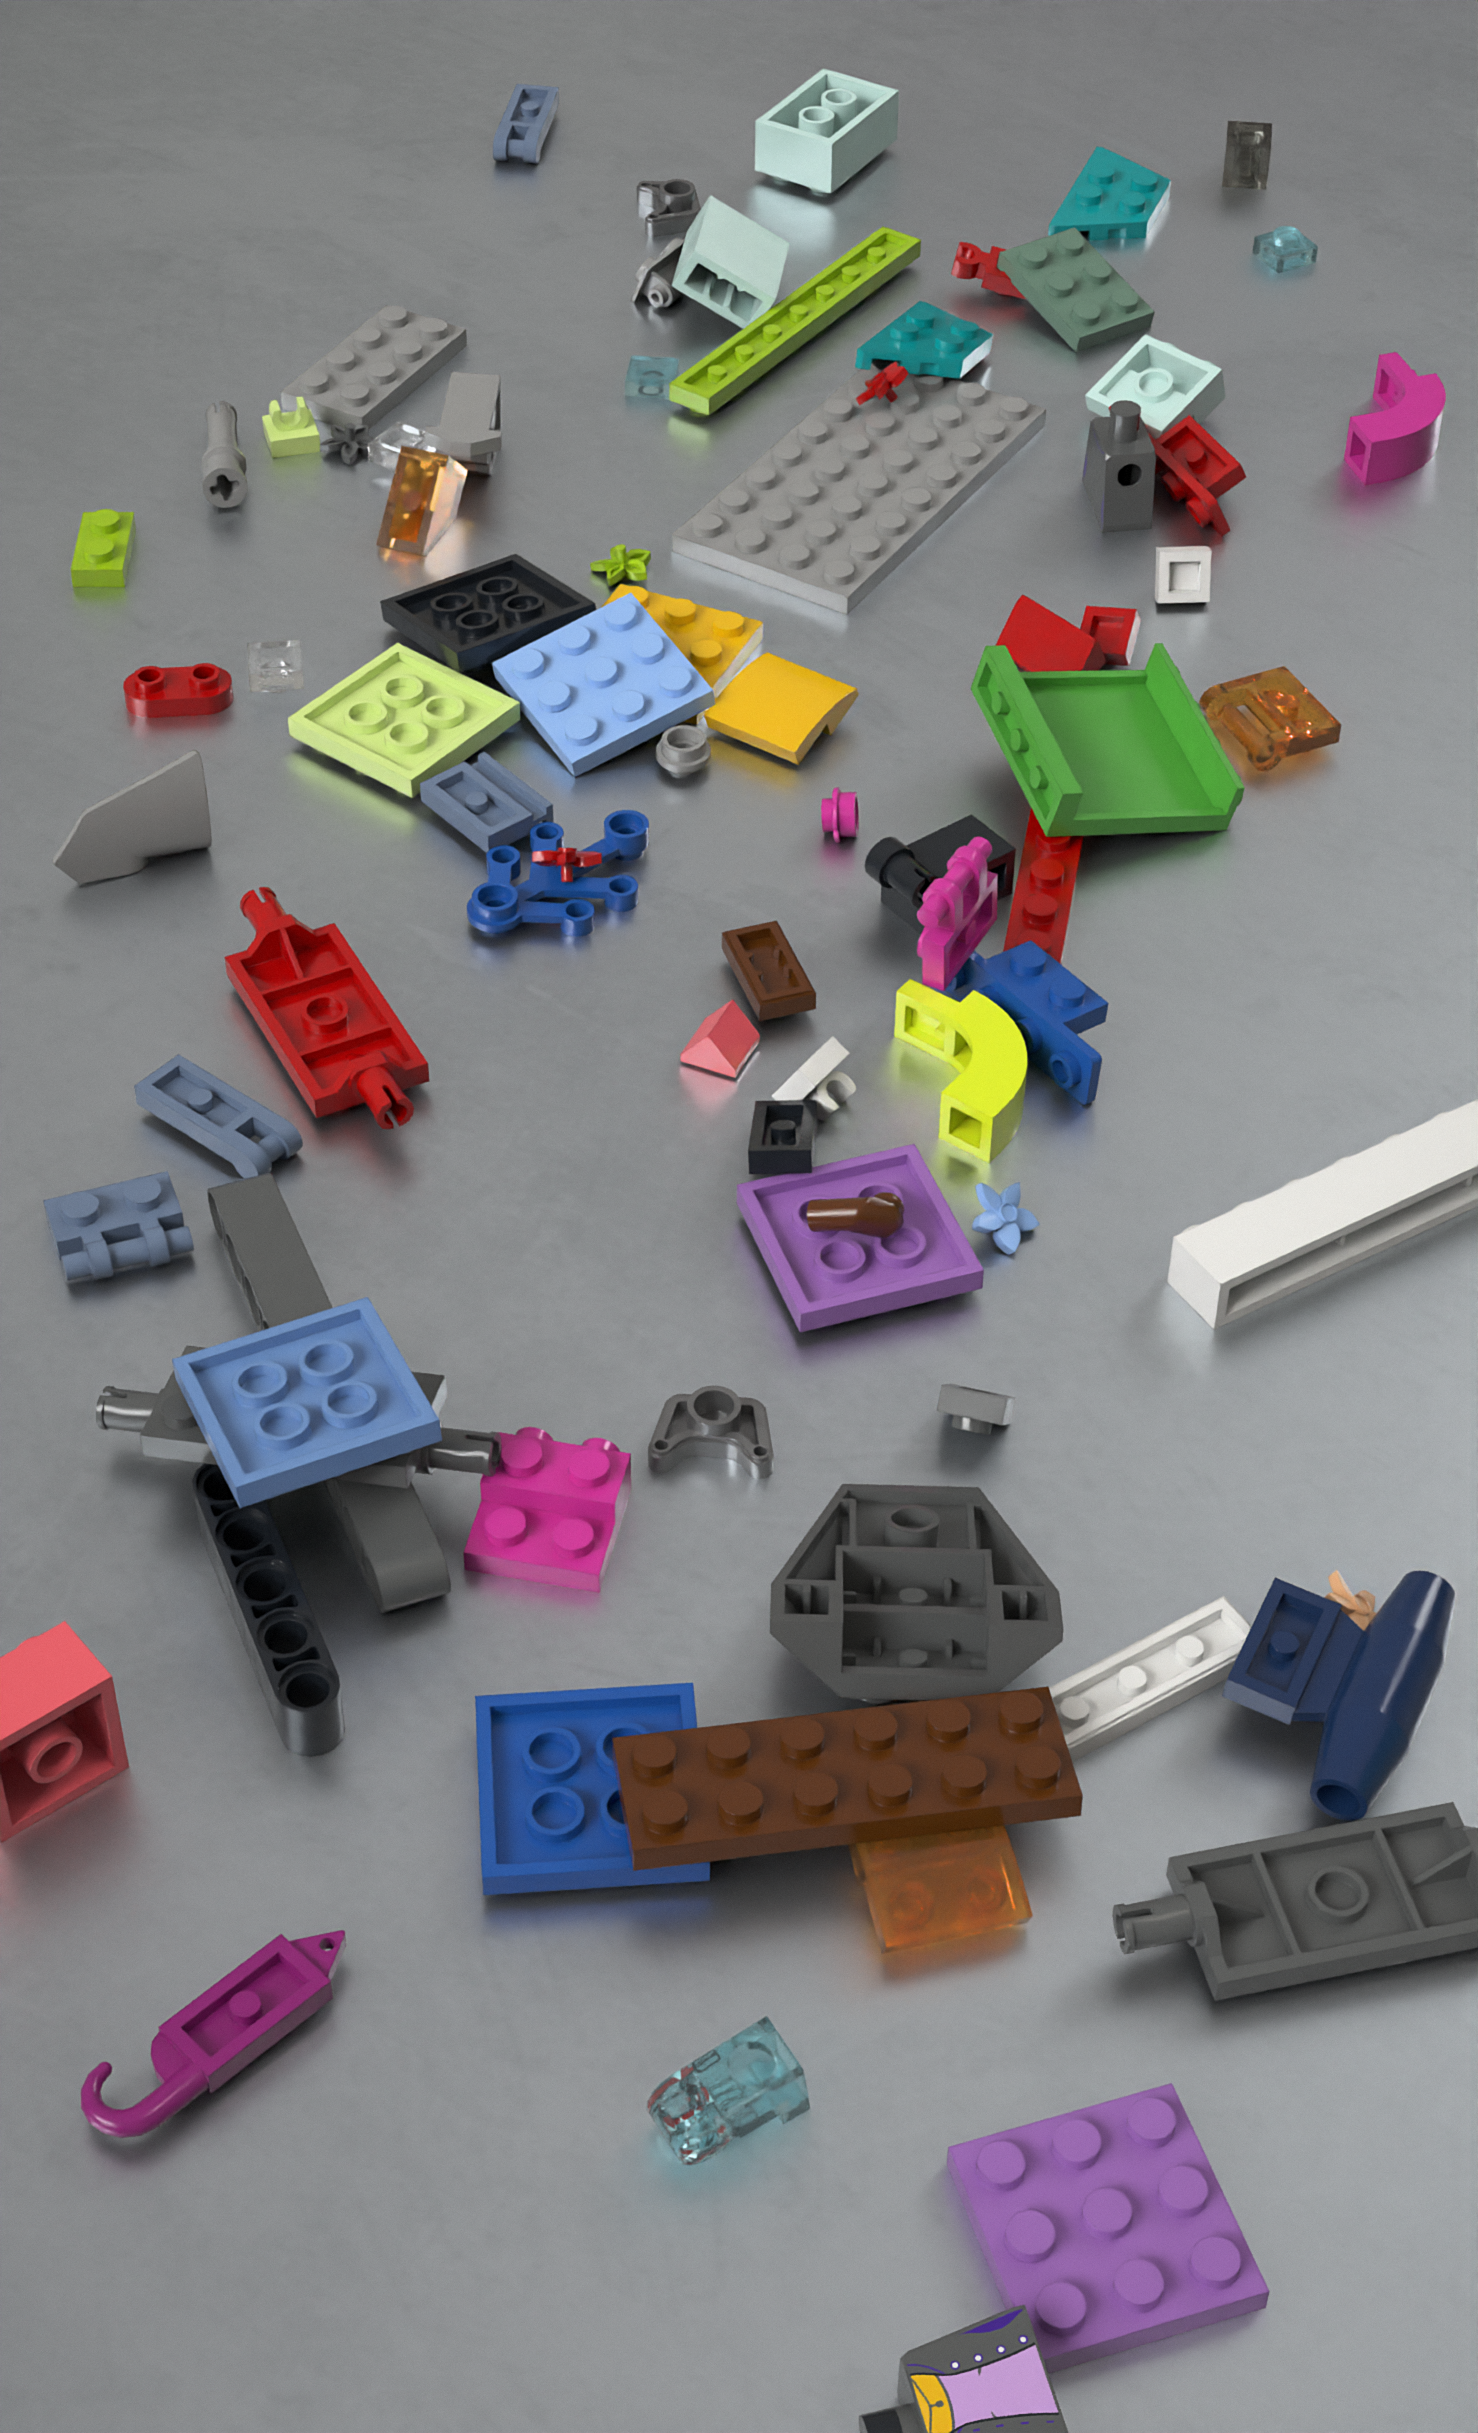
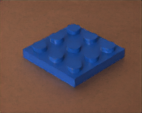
M693 1683L475 1696L483 1895L710 1881V1862L633 1871L613 1761L612 1738L697 1728Z

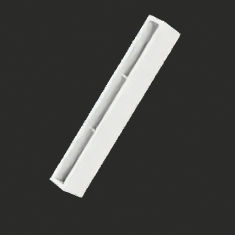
M1478 1099L1450 1112L1440 1113L1432 1120L1402 1134L1391 1135L1382 1143L1353 1156L1343 1157L1333 1165L1307 1177L1292 1180L1284 1187L1254 1201L1241 1203L1233 1210L1201 1225L1188 1227L1181 1234L1173 1237L1168 1284L1215 1330L1478 1207Z

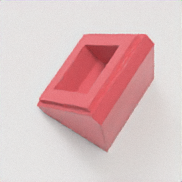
M732 999L704 1019L680 1054V1061L736 1078L760 1042V1034Z

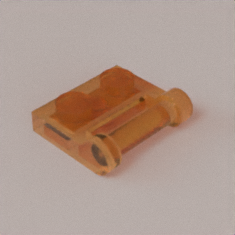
M1285 666L1214 685L1203 693L1199 701L1201 710L1210 720L1222 723L1247 750L1246 757L1249 762L1261 772L1273 769L1282 758L1309 752L1313 749L1339 742L1341 723ZM1244 705L1270 734L1262 735L1237 707Z

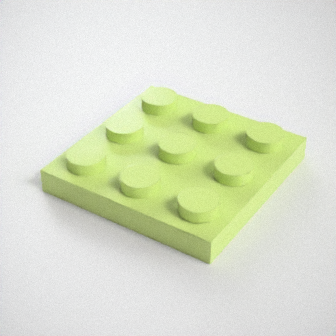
M396 643L288 717L289 736L413 798L420 793L421 782L460 764L521 720L520 702Z

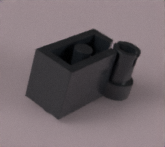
M971 814L908 845H904L895 837L883 838L870 850L864 866L866 873L881 885V903L921 934L925 926L917 919V911L923 905V893L935 879L945 876L948 872V860L959 847L967 846L977 836L983 837L990 842L993 850L986 860L987 871L998 874L997 901L1013 892L1016 848Z

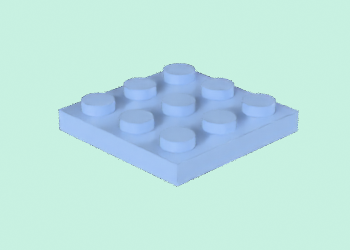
M632 593L492 663L497 681L511 698L520 702V710L574 778L715 705L713 689Z

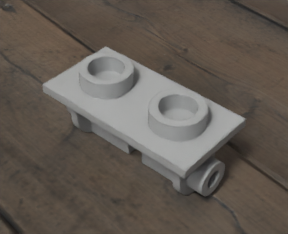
M678 237L674 238L664 249L662 255L656 259L653 257L647 258L639 267L635 275V280L638 281V284L631 298L633 303L646 295L652 305L668 307L684 294L672 287V282L685 237L681 240Z

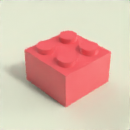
M65 1621L39 1636L25 1640L16 1649L0 1657V1841L2 1843L129 1768L112 1675Z

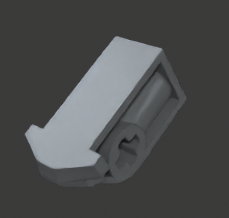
M451 372L439 427L426 426L425 445L437 450V460L440 462L441 472L492 475L496 452L500 451L502 447L501 375Z

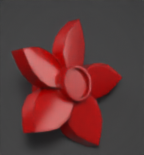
M897 362L892 363L871 380L865 382L868 389L856 397V401L861 405L872 399L875 395L879 400L885 395L889 402L892 403L898 398L892 388H896L904 381L909 374L904 366H899Z
M558 848V851H533L532 862L546 867L561 866V882H573V866L581 868L601 864L602 853L577 851V848Z

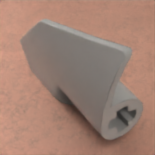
M192 750L154 773L83 810L68 837L52 859L53 864L80 884L139 872L147 866L151 857L211 847L212 836L207 790L199 752Z

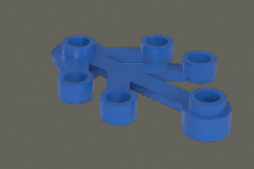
M620 810L608 815L604 820V838L581 850L602 853V863L581 868L573 866V882H561V866L546 867L531 861L529 880L513 887L511 881L517 879L521 874L520 852L516 848L507 845L491 848L486 854L488 882L479 885L473 891L472 898L467 903L468 921L475 928L491 934L507 932L521 922L560 923L561 930L565 934L581 937L590 934L595 928V909L589 901L583 899H573L565 903L536 901L543 897L604 899L605 906L615 912H627L634 909L638 905V882L633 877L628 875H615L610 878L581 876L613 858L621 861H633L640 858L649 845V821L647 817L633 810ZM541 822L531 828V852L558 851V848H564V831L560 825L553 822Z

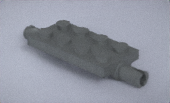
M186 1345L181 1356L206 1348ZM174 1370L165 1387L159 1393L117 1389L114 1386H106L103 1389V1395L99 1396L96 1406V1422L100 1429L141 1432L139 1437L143 1456L218 1465L176 1381ZM412 1372L439 1418L448 1396L445 1375ZM440 1421L442 1441L329 1479L408 1488L414 1473L432 1475L435 1468L478 1473L493 1477L501 1458V1436L498 1432L493 1431L487 1433L445 1428Z
M1454 1802L1173 1856L1169 1857L1166 1873L1174 1894L1173 1896L1127 1905L1124 1903L1117 1904L1113 1907L1112 1915L1117 1939L1125 1938L1124 1941H1120V1948L1124 1954L1134 1953L1135 1950L1187 1940L1188 1944L1195 1948L1215 2001L1478 1948V1828L1464 1826Z

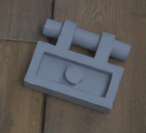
M168 1171L43 1200L46 1219L59 1259L62 1260L67 1281L92 1275L94 1281L114 1276L113 1270L148 1261L151 1267L170 1263V1256L194 1251L190 1229L188 1226H184L183 1213Z

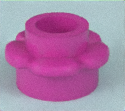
M839 787L833 789L832 798L822 799L821 805L823 832H833L836 843L841 842V837H858L859 831L857 792H841Z

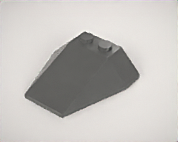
M842 1484L771 1583L770 1634L840 1698L860 1699L867 1703L883 1704L892 1700L928 1701L996 1693L1063 1641V1620L1059 1591L979 1487Z

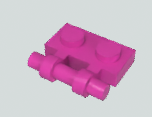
M974 837L967 846H961L954 852L947 863L948 872L943 878L935 879L923 893V905L917 911V919L925 926L917 945V955L922 958V984L941 991H945L997 920L998 874L987 871L986 860L991 855L993 849L990 842L983 837Z

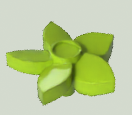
M619 544L610 549L611 559L590 563L591 571H607L606 575L609 586L616 584L625 577L633 581L647 580L646 566L651 560V552L643 549H631L627 553L626 546Z

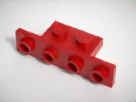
M1190 415L1156 440L1149 434L1156 455L1155 475L1159 474L1161 476L1160 480L1172 499L1176 502L1184 499L1188 511L1202 528L1209 524L1221 537L1230 532L1229 525L1216 499L1246 478L1241 464Z

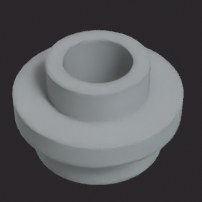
M688 725L674 726L663 733L661 741L656 747V759L663 768L675 774L689 775L704 768L710 762L711 747L700 729Z

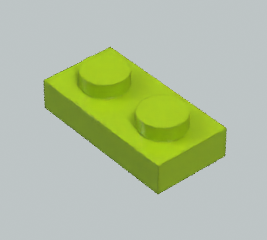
M111 509L83 512L71 565L73 587H125L136 533L134 512H116Z

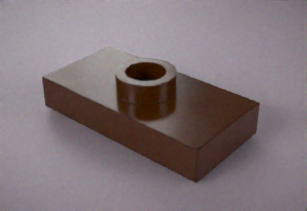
M777 921L722 932V950L759 1021L816 1009V992Z

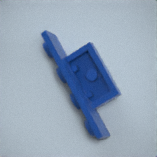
M1031 940L988 959H984L974 950L945 991L961 1002L974 990L996 1003L1010 1016L1020 1030L1026 1045L1027 1059L1082 1105L1094 1101L1097 1093L1102 1057L1077 1034L1106 1022L1109 1003Z

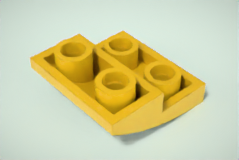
M766 652L734 677L715 699V705L706 711L704 717L708 728L799 765L821 732L830 736L833 734L859 693L855 687Z

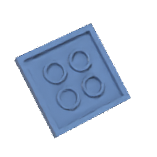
M368 1297L172 1359L176 1381L239 1508L442 1441L439 1418Z

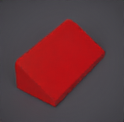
M1023 594L1015 603L995 645H1005L1016 666L1026 672L1098 671L1107 662L1099 642L1094 637Z

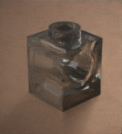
M1228 121L1223 159L1222 187L1266 190L1271 154L1272 123Z

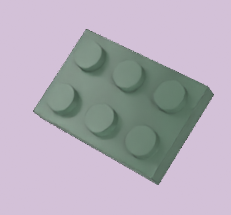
M1075 227L1002 251L999 254L997 268L1006 273L1011 279V283L1075 352L1151 327L1155 313L1153 309Z

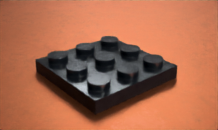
M517 554L380 601L383 620L459 673L479 671L485 668L488 662L502 658L596 610V604Z

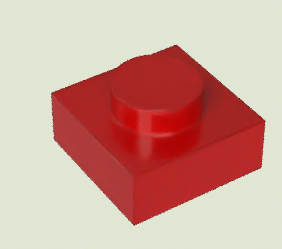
M1086 606L1080 629L1099 642L1107 661L1105 664L1130 666L1141 623L1137 609Z

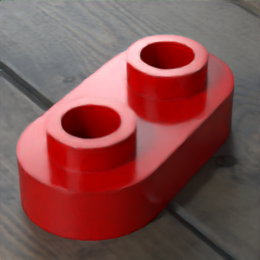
M210 663L169 668L145 666L128 676L123 684L126 708L132 714L144 718L211 715L226 710L234 700L231 675L226 670Z

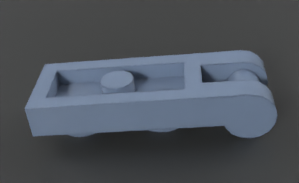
M516 84L494 136L493 158L495 161L508 162L509 158L513 157L523 158L524 163H539L542 145L559 105V87Z
M179 1054L134 1085L136 1102L139 1106L234 1164L237 1172L244 1179L269 1173L272 1170L271 1163L278 1158L287 1160L303 1146L301 1135L288 1120ZM255 1135L262 1140L255 1143L250 1138Z

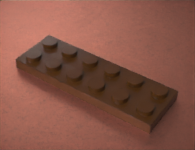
M1048 1686L612 1738L613 1761L633 1871L1081 1816L1083 1794Z

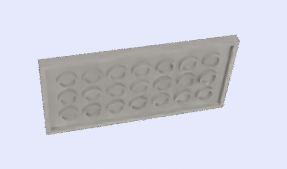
M877 359L871 364V370L860 369L672 534V552L848 615L1045 426L1046 409L1030 404L1020 397H1008L987 390L977 383H966L953 378L938 377L930 374H908L899 386L892 388L898 396L892 403L889 402L885 395L880 400L875 395L872 399L859 405L855 398L868 389L865 382L871 380L887 366L894 363L890 360Z

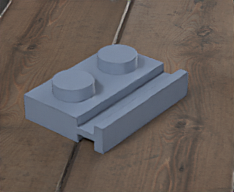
M485 752L478 755L477 763L469 765L464 761L420 783L421 801L486 853L493 847L509 845L529 835L533 825L541 821L554 822L553 804Z

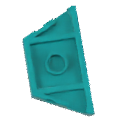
M1097 146L1050 222L1048 236L1075 227L1078 231H1089V241L1108 240L1111 238H1146L1170 197L1171 180L1110 150Z
M919 301L857 349L855 368L871 370V364L874 361L883 359L900 363L899 366H904L909 374H930L938 377L961 378L991 353L994 334L979 328L975 323L962 320L931 304Z

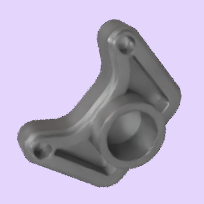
M683 179L641 181L637 185V202L656 210L645 218V234L647 236L659 237L687 232L701 210L695 185L690 181Z
M706 1386L692 1394H676L664 1404L648 1446V1465L650 1469L657 1473H666L689 1457H715L736 1461L749 1476L755 1479L769 1477L773 1472L774 1454L766 1407L756 1399L738 1397L735 1392L722 1386Z

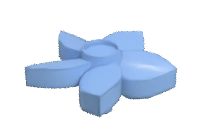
M1020 1182L1003 1189L1000 1195L986 1184L980 1183L976 1185L978 1200L986 1211L974 1218L972 1230L981 1233L993 1232L992 1237L996 1246L1007 1255L1014 1253L1020 1243V1234L1040 1225L1030 1211L1024 1208H1017L1021 1197Z

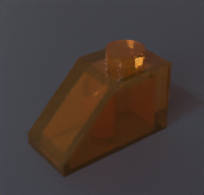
M401 445L376 545L382 548L427 557L456 518L467 470L448 455Z

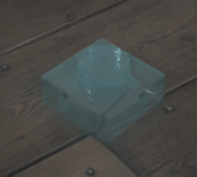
M1282 226L1276 228L1273 232L1255 236L1252 253L1277 273H1282L1316 263L1318 246L1301 234L1298 229L1292 226Z

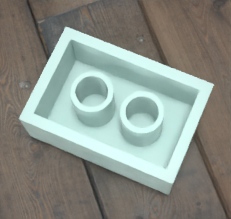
M823 68L755 121V171L771 175L778 181H791L810 187L812 191L817 193L831 194L897 140L899 90Z

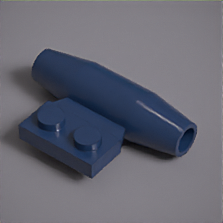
M1428 1571L1409 1572L1402 1578L1363 1631L1341 1610V1604L1276 1577L1274 1578L1229 1673L1222 1697L1288 1725L1292 1721L1324 1722L1310 1787V1796L1314 1804L1329 1816L1346 1821H1354L1364 1817L1407 1756L1444 1668L1456 1602L1455 1591L1439 1575Z

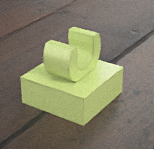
M302 396L296 397V411L281 413L278 401L272 400L269 404L270 415L262 416L263 432L272 458L320 452L319 432L311 410L308 409Z

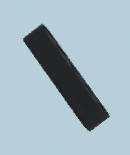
M204 1463L196 1470L192 1479L200 1535L280 1738L286 1748L297 1755L307 1757L324 1755L338 1746L345 1733L341 1688L337 1670L266 1500L239 1508L219 1466Z

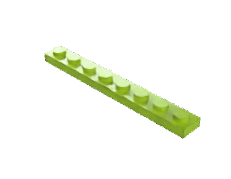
M882 226L670 382L669 400L686 406L696 413L712 414L919 258L921 239Z

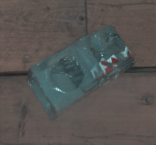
M767 2016L673 2073L658 2085L647 2101L648 2113L678 2160L684 2165L700 2164L713 2158L724 2150L734 2138L738 2136L741 2138L777 2116L785 2124L810 2109L804 2070Z

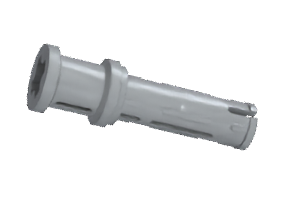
M219 401L220 412H216L215 403H212L205 413L208 449L203 454L201 460L202 473L204 474L202 488L207 501L214 506L230 508L240 504L245 499L248 491L247 478L245 476L247 470L246 458L242 451L238 449L237 411L230 403Z

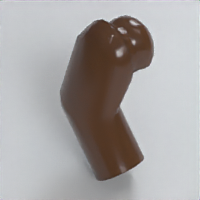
M881 1192L874 1197L811 1200L808 1204L807 1222L812 1232L849 1231L886 1238L896 1233L902 1227L905 1209L902 1200L889 1192Z

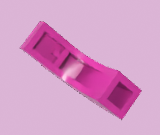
M1397 352L1381 354L1378 359L1373 398L1384 411L1350 417L1344 461L1365 486L1395 480L1417 471L1430 461L1438 447L1446 401L1444 386L1436 373L1417 376L1416 372L1409 367Z

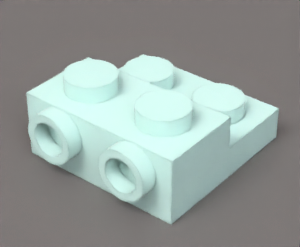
M1145 334L1089 390L1085 398L1087 409L1103 417H1110L1108 408L1114 402L1128 400L1139 404L1141 407L1140 417L1144 422L1146 430L1156 440L1188 415L1200 424L1226 396L1222 369L1210 361L1201 360L1179 350L1171 343H1164Z

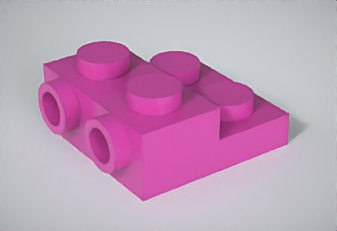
M535 1427L521 1428L515 1435L498 1432L501 1436L502 1444L501 1458L493 1477L482 1475L480 1481L481 1502L463 1551L464 1569L600 1593L631 1493V1453L620 1452L614 1443L603 1438H590L585 1440L582 1445L557 1442L547 1432Z

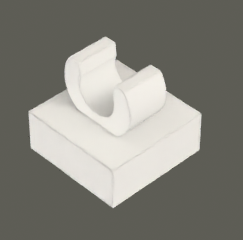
M1208 546L1156 547L1155 600L1157 603L1210 602L1212 551Z
M832 1036L772 1097L776 1101L802 1100L805 1097L806 1100H817V1117L825 1121L839 1107L829 1097L827 1091L833 1094L842 1104L857 1090L850 1077L842 1072L832 1071L850 1053Z

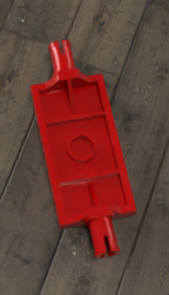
M269 887L259 888V893L265 900L264 903L261 902L254 890L248 891L240 901V909L255 929V939L247 950L225 957L226 973L315 1117L319 1118L366 1102L377 1124L382 1129H394L393 1123L386 1112L392 1114L399 1127L406 1124L413 1116L414 1106L402 1090L429 1082L428 1062L336 924L333 923L312 930L298 921L292 914L287 915L278 902L276 894Z

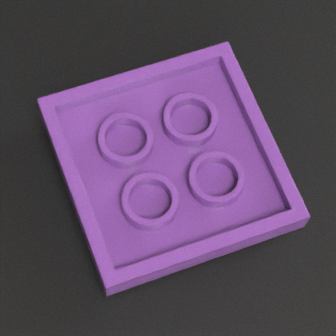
M915 1144L815 1166L812 1173H785L737 1184V1205L799 1332L982 1289L984 1270ZM889 1192L898 1196L904 1204V1223L896 1233L886 1238L849 1231L812 1232L807 1222V1207L811 1200L874 1197L878 1193Z
M1172 2083L948 2147V2169L1006 2310L1020 2305L1026 2306L1048 2374L1266 2308L1270 2291Z

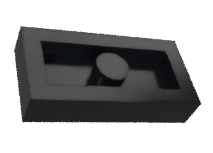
M817 1100L755 1101L748 1147L749 1174L812 1173L818 1124Z

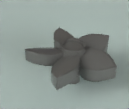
M346 423L345 428L331 424V436L333 438L325 440L320 444V452L341 450V458L348 465H351L358 455L372 456L380 453L379 444L373 437L369 436L368 425L363 424L354 425L353 423Z

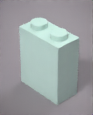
M710 195L687 230L672 287L744 329L766 313L776 300L790 243Z

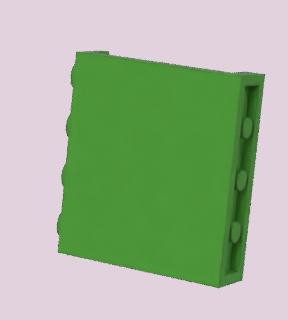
M1155 643L1145 670L1019 672L1005 645L985 646L970 689L1046 837L1227 830L1237 806L1242 801L1245 787L1163 643Z

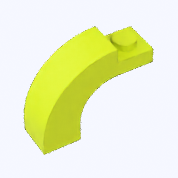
M909 979L896 991L894 1037L947 1062L961 1073L941 1092L938 1138L990 1163L1013 1139L1022 1120L1027 1075V1050L1023 1036L1010 1016L984 995L973 990L961 1002H958Z

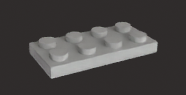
M386 305L281 391L282 409L291 412L296 411V397L302 396L308 409L311 410L313 418L343 428H345L346 423H353L354 425L363 424L368 425L370 429L467 346L466 329L448 324L440 318H428L409 312L400 306Z

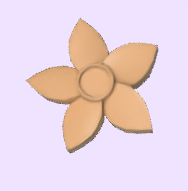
M1336 1570L1328 1577L1333 1593L1330 1592L1324 1598L1341 1604V1610L1364 1631L1376 1615L1373 1611L1375 1596L1366 1590L1360 1591L1353 1596L1344 1579Z

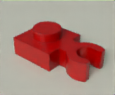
M959 242L951 275L960 279H982L981 288L992 290L1002 296H1014L1026 300L1011 283V279L1006 273L997 268L999 254L1006 249L991 246L990 253H986L971 243Z

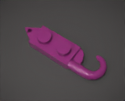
M339 1930L288 1941L282 1934L278 1935L159 2026V2032L152 2040L150 2055L156 2076L162 2085L133 2107L114 2109L104 2103L101 2096L102 2086L111 2075L113 2069L110 2063L101 2062L87 2075L81 2088V2109L89 2124L103 2134L118 2138L142 2136L160 2127L206 2090L210 2093L217 2090L333 1999L331 1981L346 1947L345 1931Z

